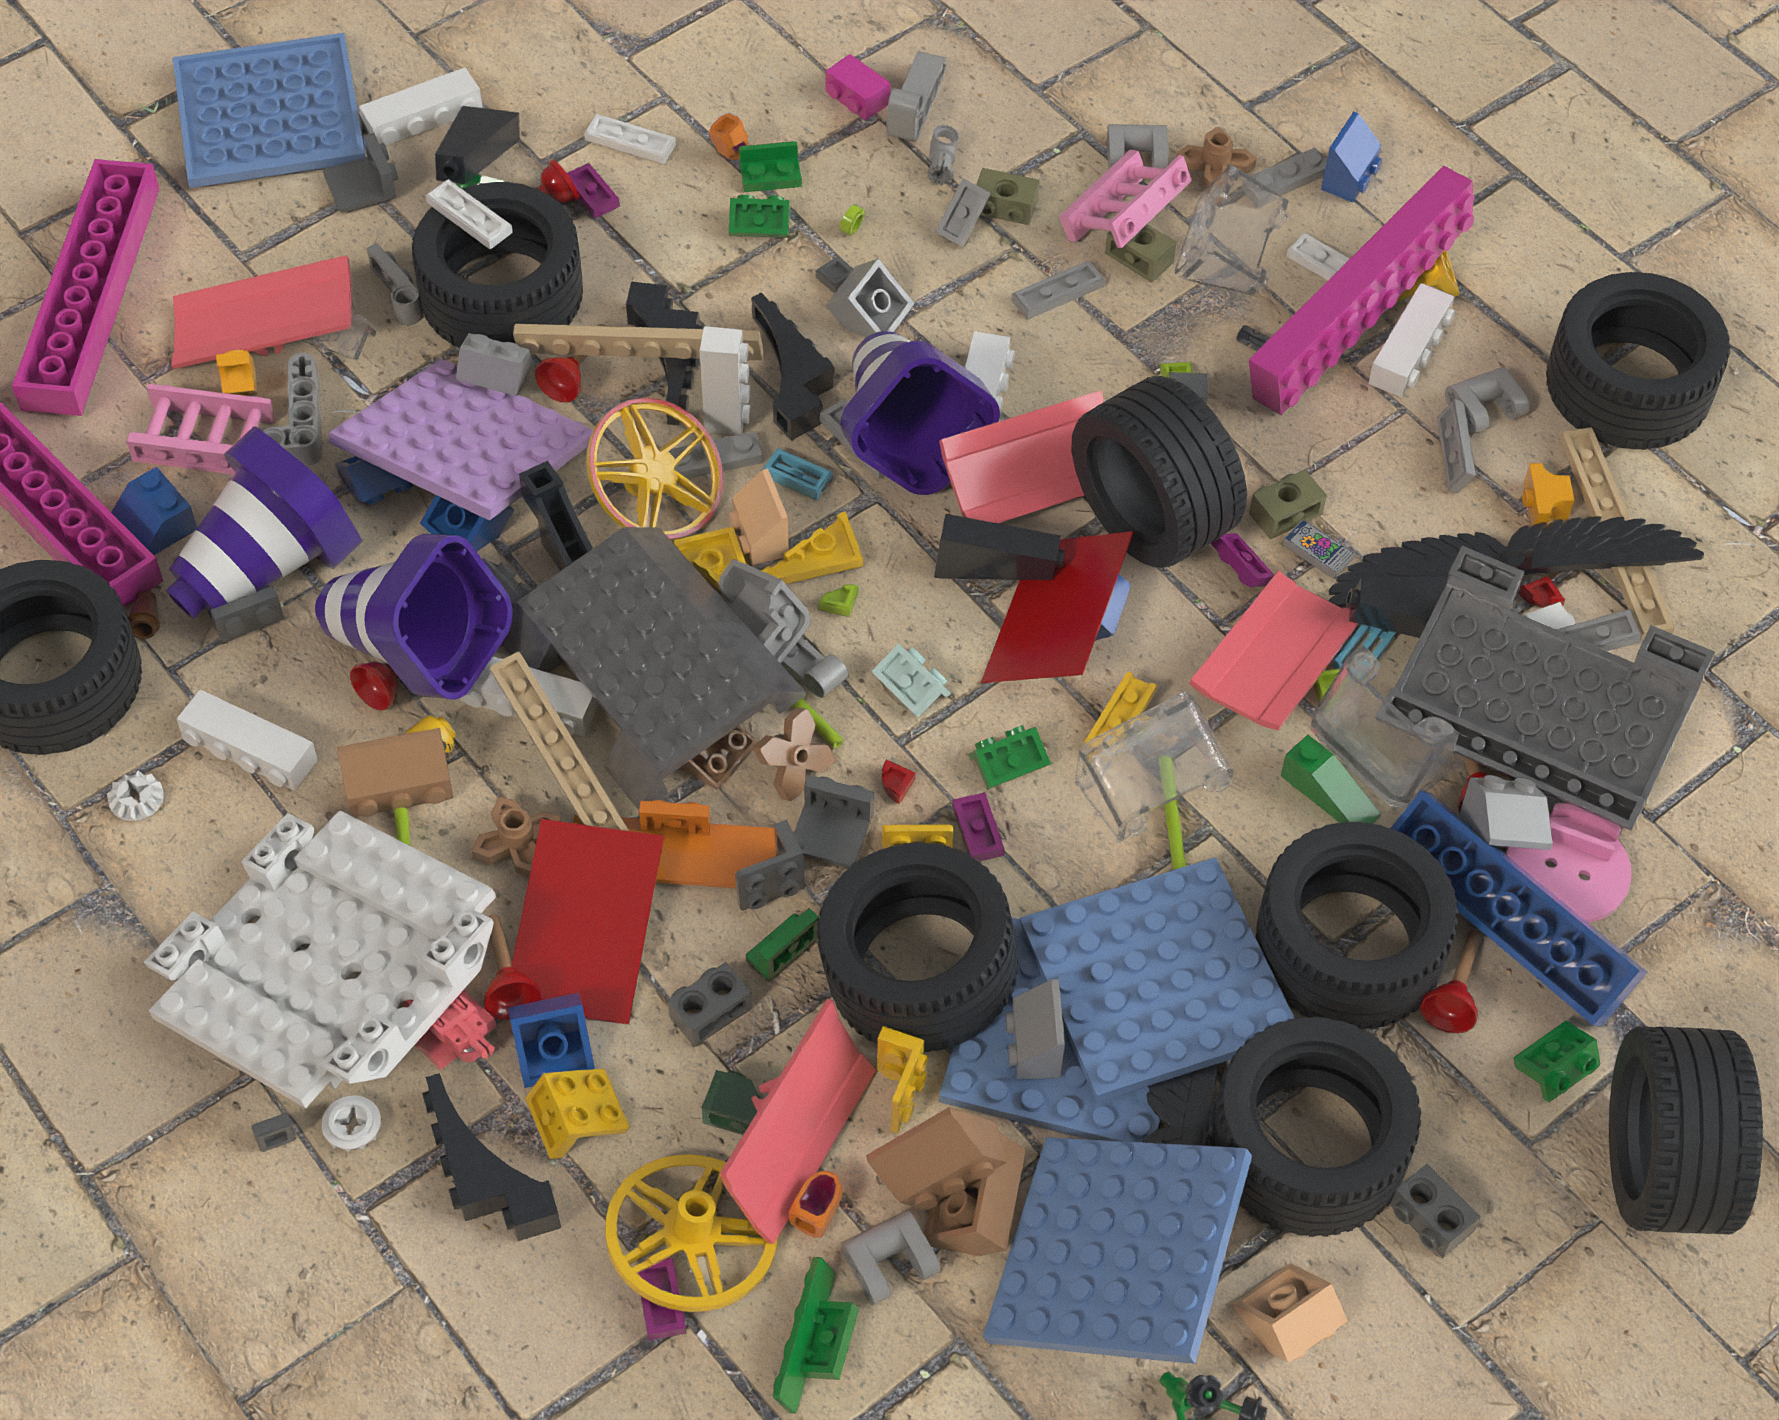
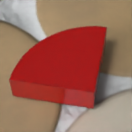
M1549 576L1523 585L1519 590V595L1524 600L1537 607L1544 608L1558 602L1563 606L1565 598Z
M886 759L882 768L883 788L893 801L900 804L915 781L916 773Z

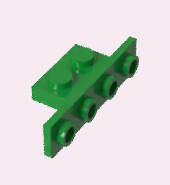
M821 1257L812 1258L810 1269L805 1275L803 1293L800 1303L795 1309L791 1334L785 1344L782 1365L773 1385V1398L791 1414H796L806 1378L840 1380L859 1312L858 1307L853 1302L828 1301L836 1272Z

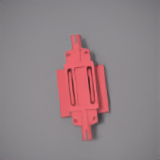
M463 990L417 1041L415 1046L439 1070H442L457 1057L464 1062H474L480 1056L486 1059L488 1054L490 1056L493 1054L494 1046L486 1041L484 1036L497 1027L494 1017ZM405 1000L402 1004L407 1008L413 1003V1000Z

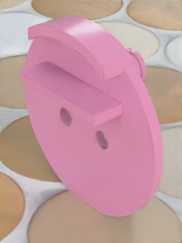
M1556 803L1552 813L1549 814L1553 843L1551 850L1508 847L1506 855L1588 923L1598 921L1613 913L1622 904L1631 884L1630 861L1624 847L1617 839L1621 828L1615 823L1569 803ZM1551 861L1556 867L1549 868L1545 862ZM1579 874L1587 875L1589 880L1584 881L1580 879Z

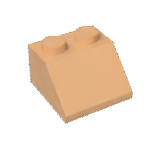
M764 469L732 497L733 511L728 512L731 527L733 526L734 530L739 531L738 542L743 555L748 554L752 566L784 558V554L789 551L788 516L769 469Z
M1291 1263L1232 1303L1234 1310L1266 1350L1288 1363L1302 1357L1309 1348L1322 1339L1331 1337L1336 1332V1329L1348 1322L1333 1285Z

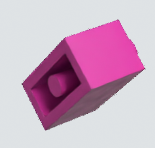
M847 55L825 71V87L828 95L841 102L852 113L857 114L865 121L888 106L891 83L853 55Z

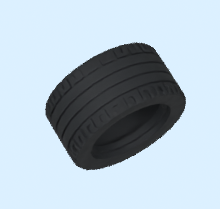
M510 182L479 183L461 188L512 225L513 233L491 249L487 248L435 208L431 207L418 223L419 225L416 227L412 238V258L422 311L428 324L434 328L436 334L440 335L441 338L458 348L461 347L468 334H481L492 340L516 344L513 336L515 324H571L572 319L580 309V302L583 299L580 250L576 226L573 223L572 217L554 198L541 190L524 184ZM495 253L522 254L540 263V266L530 275L520 280L500 285L475 284L456 275L470 261Z
M1625 272L1611 274L1588 283L1584 288L1578 290L1567 303L1546 367V385L1554 405L1566 421L1576 429L1592 427L1597 441L1619 448L1639 450L1668 446L1688 437L1690 433L1696 431L1697 427H1700L1702 421L1707 417L1728 363L1731 348L1729 343L1730 337L1718 311L1709 300L1693 288L1675 279L1653 273ZM1614 342L1641 345L1667 358L1679 374L1665 379L1634 377L1607 364L1599 356L1595 348Z
M1163 376L1147 377L1099 404L1078 419L1072 434L1071 452L1081 489L1091 509L1109 534L1134 532L1127 553L1141 563L1158 568L1171 567L1233 530L1241 522L1247 505V486L1239 455L1218 417L1204 400L1186 385L1175 379Z
M56 560L27 561L0 569V661L16 644L28 637L43 632L71 631L92 640L84 657L72 669L52 680L35 684H16L0 679L1 748L23 754L38 755L70 751L91 743L108 732L125 716L131 707L130 705L134 702L142 680L140 652L119 595L102 576L95 574L92 570L70 562Z
M1346 822L1325 825L1303 834L1300 839L1292 841V844L1284 849V853L1277 857V861L1272 866L1264 889L1256 924L1255 938L1287 1004L1307 1018L1320 1017L1344 1021L1362 1030L1376 1029L1388 1026L1390 1023H1397L1401 1019L1407 1018L1411 1012L1419 1009L1424 996L1437 986L1458 926V902L1454 897L1455 890L1451 886V880L1446 876V872L1439 861L1427 849L1407 835L1382 825ZM1336 892L1363 894L1383 903L1396 914L1407 932L1409 944L1400 952L1383 959L1356 960L1330 951L1313 937L1304 923L1301 910L1312 900L1326 894Z
M914 842L893 845L871 853L852 865L834 883L828 892V896L823 901V907L819 913L820 918L817 922V937L821 961L831 995L843 1019H846L848 1025L851 1028H855L858 1034L864 1035L868 1041H873L878 1045V1037L884 1026L924 1040V1053L944 1050L975 1037L976 1034L992 1024L995 1018L1002 1013L1003 1008L1007 1006L1009 1002L1008 997L1014 991L1013 986L1016 985V975L1018 974L1017 946L1009 903L1001 884L997 882L996 876L991 874L986 866L982 865L979 860L972 858L968 853L935 843ZM937 915L946 917L960 923L973 935V940L967 952L954 966L928 979L903 981L889 978L874 971L864 962L869 946L879 933L891 924L911 916Z
M1300 1017L1288 1019L1285 1022H1277L1272 1026H1267L1264 1031L1255 1033L1253 1038H1248L1245 1041L1244 1046L1239 1047L1236 1055L1232 1056L1229 1066L1225 1069L1216 1100L1214 1128L1210 1144L1214 1147L1247 1148L1252 1155L1239 1202L1240 1207L1245 1208L1252 1217H1256L1262 1223L1271 1225L1274 1229L1309 1237L1318 1235L1328 1237V1235H1339L1344 1231L1350 1232L1356 1227H1362L1366 1221H1372L1376 1214L1380 1215L1384 1207L1391 1203L1396 1189L1404 1179L1419 1138V1128L1421 1126V1108L1418 1106L1420 1100L1416 1094L1417 1088L1412 1083V1077L1407 1072L1406 1066L1400 1062L1398 1056L1390 1047L1383 1044L1376 1036L1355 1025L1320 1017ZM1314 1087L1329 1091L1347 1101L1359 1113L1367 1126L1371 1148L1359 1159L1342 1166L1322 1168L1301 1164L1282 1154L1270 1143L1260 1127L1256 1109L1271 1095L1288 1088Z
M1637 1026L1624 1036L1619 1047L1614 1065L1609 1104V1158L1612 1184L1620 1214L1627 1225L1638 1231L1733 1234L1744 1227L1751 1215L1761 1172L1763 1149L1762 1101L1758 1074L1747 1042L1733 1030Z

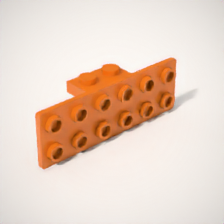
M664 800L640 801L639 818L621 817L629 831L664 836L656 883L736 888L735 873L737 871L776 857L774 828L712 824L709 805H701L697 802L685 804L668 803ZM577 814L574 815L573 823L582 824Z

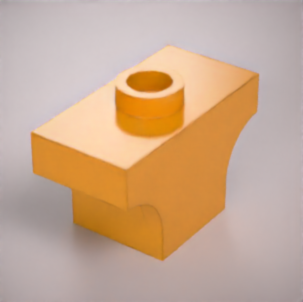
M230 350L224 354H216L223 393L241 396L258 395L255 360L248 351Z
M1529 463L1523 482L1522 503L1523 507H1528L1531 527L1541 522H1545L1546 527L1549 522L1554 520H1568L1574 503L1570 475H1554L1549 473L1542 463Z

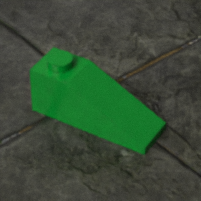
M1307 734L1286 753L1281 777L1339 823L1363 822L1373 824L1380 818L1381 813L1335 755Z

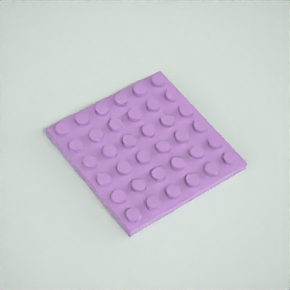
M440 359L329 432L328 443L490 521L522 497L519 473L547 460L553 469L557 471L588 447L593 430L580 422L558 414L555 410L547 409L534 403L527 397L515 396L456 380L457 366L450 361Z

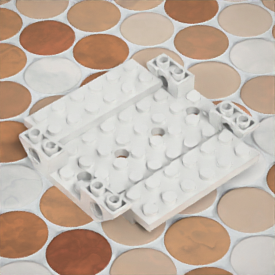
M341 810L314 837L312 825L287 813L241 861L250 879L210 921L192 912L144 961L146 967L169 980H177L148 1010L154 1020L304 1108H307L326 1085L336 1089L343 1080L352 1084L386 1077L481 971L494 924L491 918L481 914L496 898L491 887ZM260 916L256 923L246 924L251 918ZM307 943L310 944L305 951L295 952L299 946ZM361 971V974L356 979L346 980L347 976L352 972ZM413 1000L409 1007L397 1009L401 1002Z

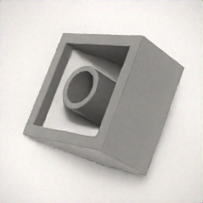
M875 259L855 266L825 306L843 328L866 338L876 332H894L915 303L879 259Z
M468 334L460 347L456 380L516 396L532 368L533 360L529 349L519 347L515 343L499 342L481 334Z
M1486 775L1485 778L1470 777L1459 815L1488 845L1551 850L1553 843L1547 797L1536 787L1533 781L1524 778L1507 781L1492 775Z
M1051 979L1014 997L1012 1012L1005 1013L1006 1033H1013V1044H1008L1009 1066H1015L1016 1079L1060 1078L1065 1041L1059 979Z

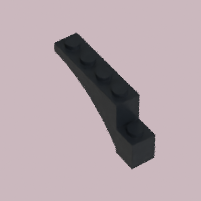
M631 281L626 301L628 325L644 328L704 329V325H699L698 312L673 309V298H668L667 285ZM658 357L665 372L668 385L666 401L688 412L689 395H686L687 390H692L694 371L691 370L692 366L697 367L699 358ZM666 414L668 425H680L679 420Z
M761 292L751 297L752 319L769 340L778 360L782 377L778 399L773 401V422L793 441L822 424L820 422V413L822 412L823 404L818 396L833 388L835 369L832 362L816 350L813 342L809 338H805L798 331L795 323L784 317L774 301H769Z
M548 460L519 473L522 498L538 519L541 544L561 571L588 553L593 547L575 513L564 488L563 481Z
M440 1073L425 1077L429 1091L422 1092L428 1114L435 1112L437 1123L431 1124L436 1146L444 1144L446 1155L439 1156L445 1178L453 1176L455 1187L448 1189L454 1211L462 1208L465 1222L502 1211L507 1230L515 1229L518 1241L561 1229L559 1213L549 1180L544 1182L537 1181L509 1166L489 1151L472 1134L458 1115L447 1095Z

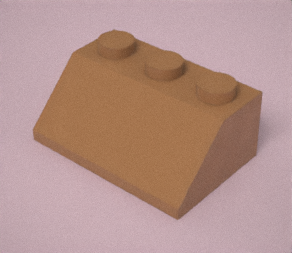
M440 728L337 747L347 801L352 817H369L379 812L395 810L400 807L408 809L411 806L426 803L437 804L454 798Z
M951 1107L946 1108L866 1155L869 1165L898 1202L916 1207L918 1210H928L935 1207L939 1200L948 1195L962 1192L966 1185L977 1179L992 1175L994 1169L1007 1163L997 1122Z
M999 1132L1007 1163L994 1169L992 1175L971 1182L965 1186L966 1188L962 1192L946 1196L939 1200L935 1207L929 1209L924 1235L931 1247L975 1256L1007 1250L1026 1151L1025 1148Z

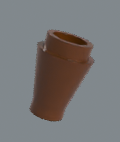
M140 591L137 593L136 601L128 616L134 637L149 639L160 628L156 595L151 591Z

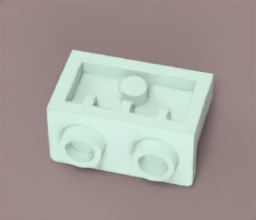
M898 643L871 672L919 718L941 694L946 698L951 694L944 686L948 680L934 667L929 672L922 665L926 659L915 648L911 647L907 651Z

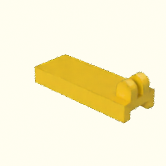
M1127 671L1085 739L1084 748L1114 762L1155 695L1157 685L1152 682L1150 684L1133 677V673Z

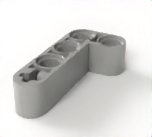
M917 52L902 89L894 88L890 94L887 110V135L915 142L918 140L944 78L947 64L946 57Z
M297 353L288 361L289 426L270 427L262 431L305 466L315 465L322 458L321 381L315 358L309 353Z

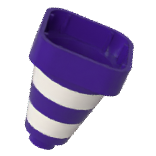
M881 331L869 335L857 346L852 358L856 394L846 405L841 416L842 432L859 459L913 494L930 495L944 489L951 481L942 458L939 440L999 422L1000 409L997 401L981 379L927 342L909 341L898 333Z
M253 426L224 453L225 458L235 473L169 568L176 581L166 590V593L192 619H195L204 609L211 613L210 610L259 592L314 558L319 559L327 567L335 569L362 543L359 533L328 486L314 472L258 427Z
M421 534L414 537L407 544L395 562L331 579L317 597L315 614L322 630L329 638L389 664L412 693L422 697L455 700L463 697L470 691L505 639L512 622V605L506 590L465 538L457 535Z

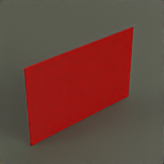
M1134 532L1060 539L1059 549L1065 550L1062 568H1055L1053 579L1019 580L981 683L1083 675Z
M541 819L511 964L516 971L524 973L539 986L541 1000L579 993L586 1019L629 1025L664 836Z

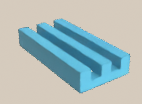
M777 448L762 469H769L774 482L814 500L819 499L820 492H824L827 482L830 483L833 479V472ZM777 461H780V462H783V463H785V464H787V465H789V466H792V468H790V467H788V466H785V465H783V464H781V463H779V462H777ZM803 472L808 473L814 477L819 478V480L812 478L806 474H803Z
M1361 625L1334 659L1332 667L1335 669L1345 668L1346 675L1361 683L1392 643L1396 633L1392 631L1387 633L1383 629ZM1367 632H1369V637L1365 640V642L1355 653L1352 659L1348 662V664H1343L1350 656V654L1353 652V650L1357 647V645L1360 643V641L1364 638ZM1376 639H1381L1382 641L1372 652V654L1369 656L1366 662L1362 665L1359 671H1355V666L1359 663V661L1369 650L1372 644L1376 641Z

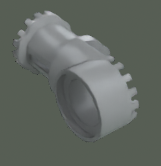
M948 125L937 126L930 142L929 160L932 163L928 170V177L932 183L935 182V185L940 183L941 186H943V183L946 185L947 182L951 183V180H953L954 172L951 166L955 161L956 146L959 140L957 130ZM940 136H941V137H944V136H945L947 139L949 138L950 141H952V142H951V143L942 142V141L939 140L938 137H940ZM938 170H941L940 177H938Z

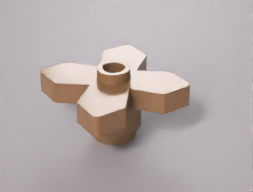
M1219 127L1205 134L1203 147L1187 145L1177 151L1176 157L1178 155L1184 156L1188 171H1204L1202 184L1213 193H1217L1227 186L1228 173L1245 175L1256 167L1257 158L1247 149H1233L1230 135Z
M796 708L785 718L784 734H778L774 737L766 735L753 746V751L761 764L778 768L773 785L780 798L787 801H792L804 790L806 769L823 773L835 762V757L828 745L811 743L816 723L809 711L804 708Z
M499 797L491 811L492 820L498 830L479 834L471 849L473 858L491 865L511 855L515 872L529 877L541 819L562 822L561 817L546 811L530 817L528 813L520 809L518 802Z

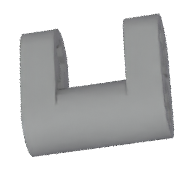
M1108 124V169L1125 154V151L1129 150L1150 151L1151 167L1165 169L1168 166L1167 126Z
M1504 367L1453 384L1445 389V398L1448 405L1454 399L1464 402L1468 431L1471 435L1486 430L1489 427V416L1481 403L1494 399L1503 413L1511 420L1527 415L1529 412L1527 396Z
M908 1210L841 1242L843 1255L871 1305H875L891 1296L887 1282L877 1265L878 1262L904 1250L921 1280H925L941 1271L932 1247L914 1216Z

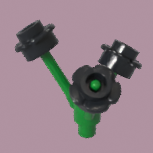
M1165 1372L1160 1377V1384L1166 1389L1167 1396L1173 1400L1172 1406L1177 1420H1186L1184 1412L1191 1407L1196 1408L1197 1412L1201 1414H1210L1214 1408L1220 1407L1239 1414L1238 1420H1265L1268 1408L1262 1406V1397L1259 1396L1258 1399L1246 1396L1242 1406L1223 1399V1391L1220 1390L1221 1383L1213 1375H1208L1207 1377L1198 1375L1189 1383L1182 1377H1175L1171 1372Z

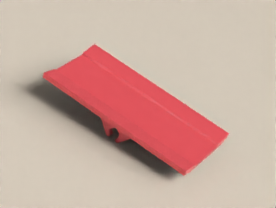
M348 256L336 257L173 296L175 333L174 353L171 362L172 368L177 369L216 360V354H224L230 350L252 351L268 356V349L266 348L273 346L275 353L279 354L285 343L349 329L352 311L351 271Z
M1102 390L939 440L942 458L962 516L992 523H1001L1084 496L1073 463L1071 452L1072 434L1078 419L1104 402Z
M1278 571L1191 678L1189 684L1203 696L1263 727L1279 731L1359 624L1349 621L1350 609L1341 608L1297 586L1296 582Z
M827 999L780 1076L759 1085L758 1088L763 1094L767 1092L769 1094L763 1099H759L757 1096L751 1098L757 1114L720 1172L723 1184L753 1228L770 1244H774L789 1219L791 1206L805 1181L817 1172L876 1072L865 1056L860 1054L839 1020L834 1002L830 999Z

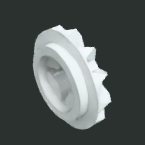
M139 770L135 775L131 776L124 773L123 778L119 782H112V789L107 793L108 804L113 814L120 819L127 821L142 820L154 814L161 806L164 798L163 788L152 773L144 775ZM131 789H136L139 793L140 803H137L130 796Z
M356 1095L346 1096L333 1102L327 1108L322 1118L324 1137L331 1143L334 1149L336 1147L342 1148L348 1153L351 1149L356 1148L364 1150L367 1143L371 1140H376L379 1128L382 1127L381 1116L377 1106L371 1100ZM353 1113H355L357 1122L361 1126H355L354 1131L349 1135L346 1126L343 1124H348L351 1118H353Z

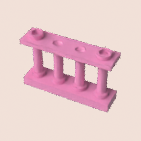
M1129 150L1059 216L1068 241L1077 242L1090 229L1111 231L1117 248L1124 247L1192 181L1184 156L1178 155L1165 169L1145 167L1139 151ZM1143 179H1153L1148 185L1138 184ZM1126 195L1135 196L1130 202L1121 201ZM1108 212L1118 213L1112 219L1103 218Z
M148 384L147 391L152 407L155 409L146 433L130 432L126 442L134 462L234 474V470L224 455L233 445L220 443L229 418L246 420L241 434L242 437L253 426L258 427L259 422L274 424L275 415L271 399L179 388L170 385ZM168 411L185 413L177 437L159 436ZM198 414L215 416L207 441L190 440Z

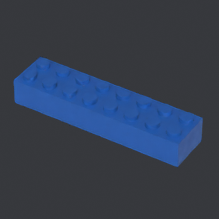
M1421 790L1390 828L1407 835L1412 840L1421 844L1439 861L1446 872V876L1451 880V886L1455 890L1454 897L1457 899V909L1460 914L1593 1026H1603L1648 973L1495 845H1488L1465 820L1432 793Z

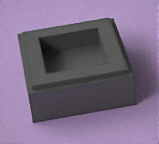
M837 256L816 270V278L835 294L853 268Z
M287 1112L251 1125L261 1152L287 1144L296 1139Z

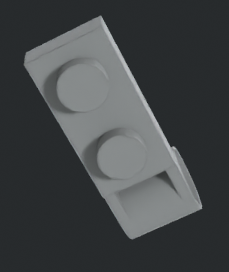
M378 243L367 247L370 268L392 292L391 299L396 321L402 325L416 324L422 318L419 292L413 285L409 272L406 269L401 270L394 256L389 251L385 252Z
M803 638L798 640L780 663L791 676L820 698L826 696L848 678V671L839 658L832 654L824 657Z

